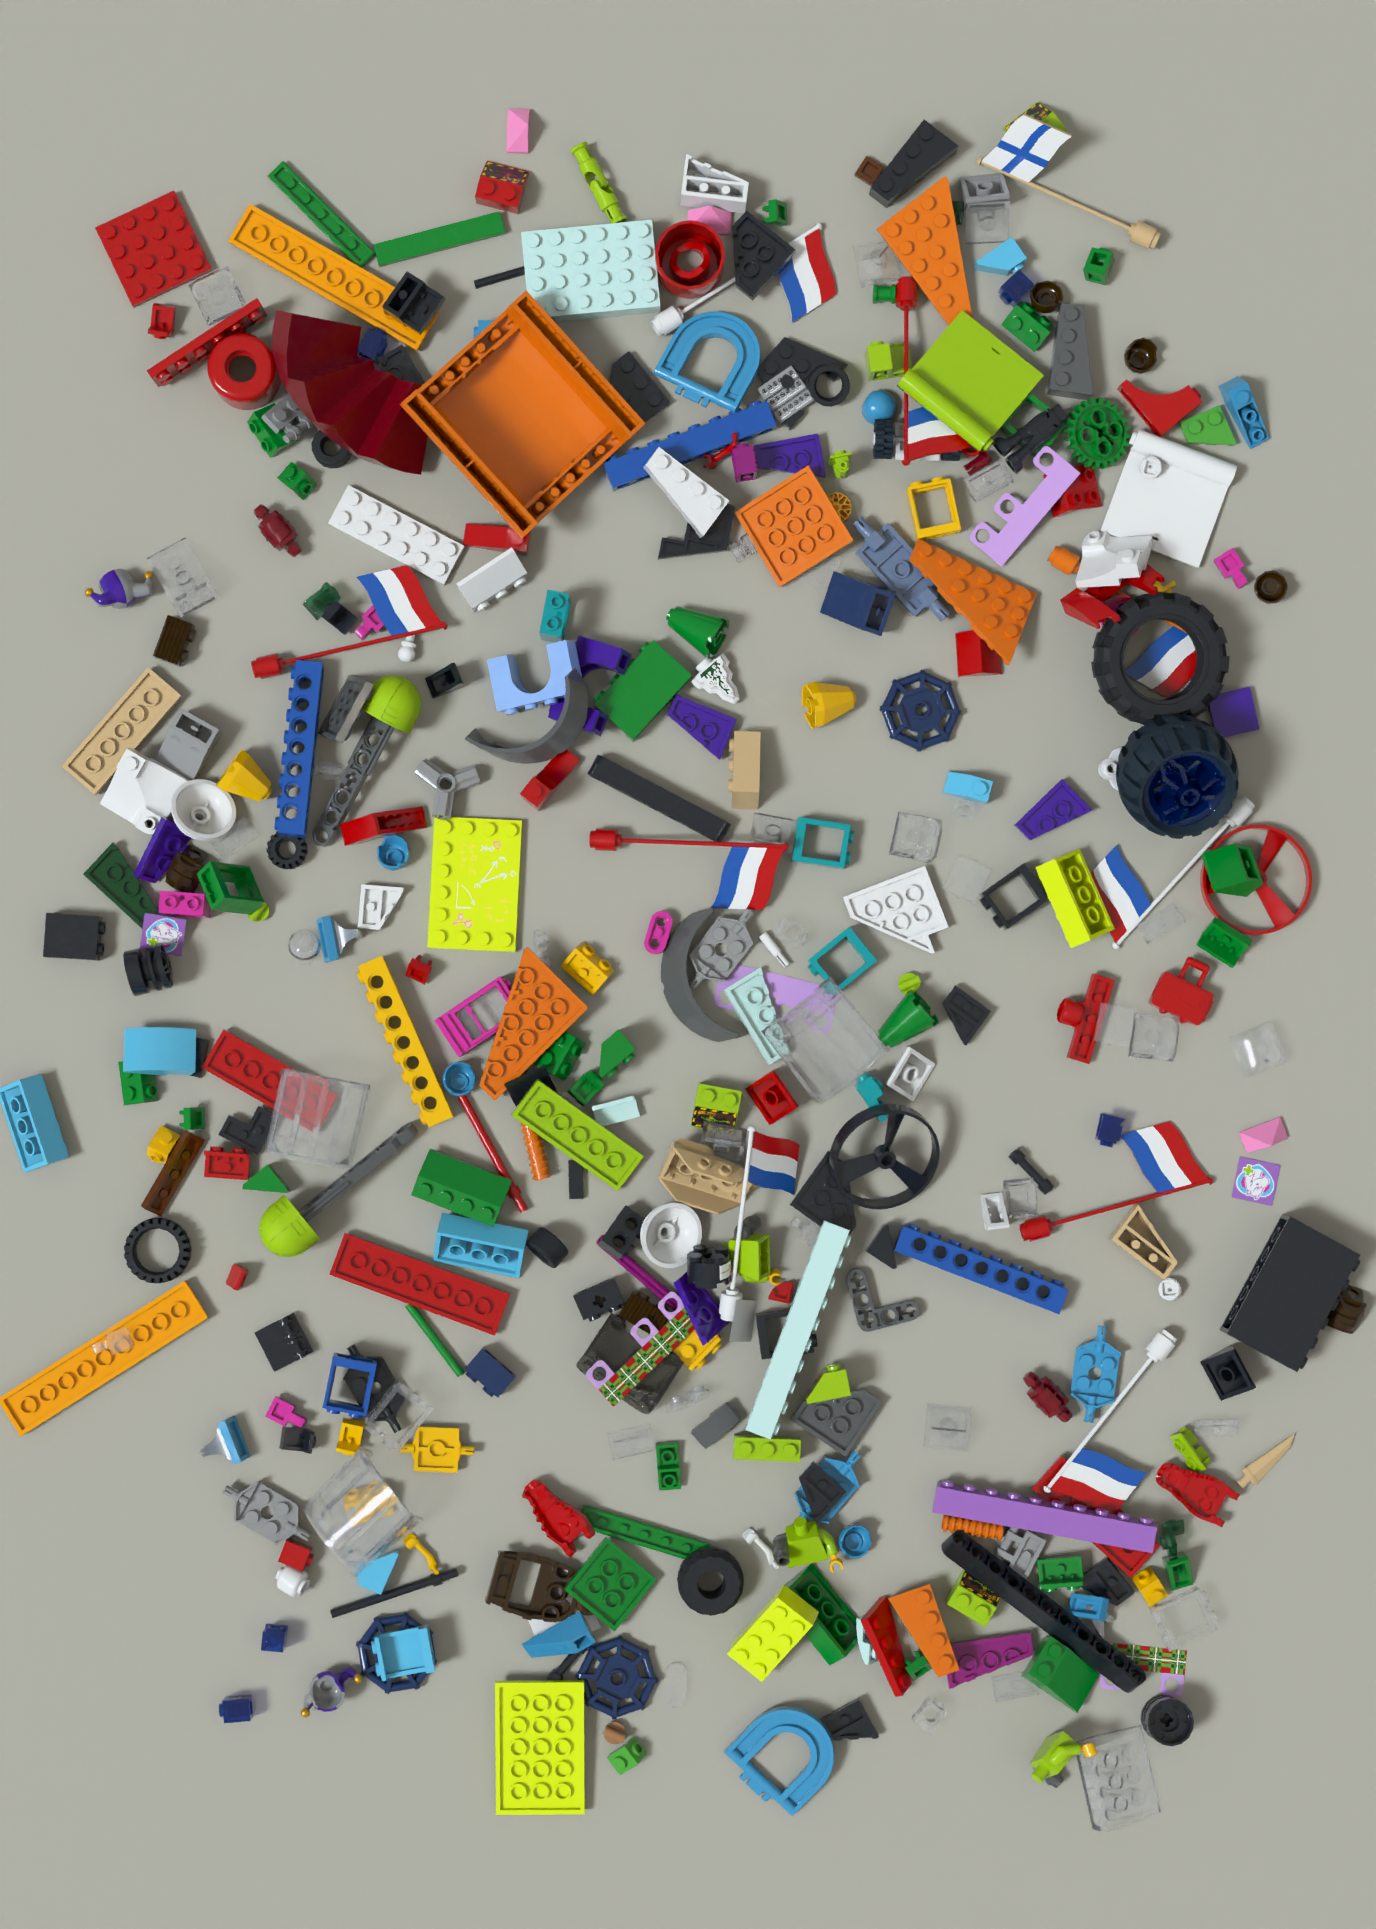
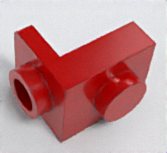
M154 303L148 334H153V337L158 339L170 337L174 332L176 307Z

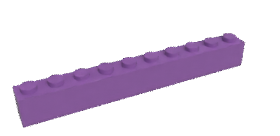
M950 1480L937 1482L932 1511L933 1513L1148 1553H1153L1157 1532V1523L1149 1517L1141 1516L1140 1519H1137L1123 1512H1119L1118 1515L1110 1514L1108 1510L1096 1508V1511L1080 1504H1074V1507L1058 1500L1045 1502L1037 1496H1030L1029 1499L1021 1497V1494L1015 1492L1002 1494L999 1493V1490L993 1488H986V1490L977 1489V1486L972 1484L959 1486Z

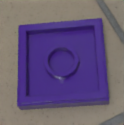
M1250 687L1220 693L1217 699L1208 705L1212 725L1224 738L1260 729Z

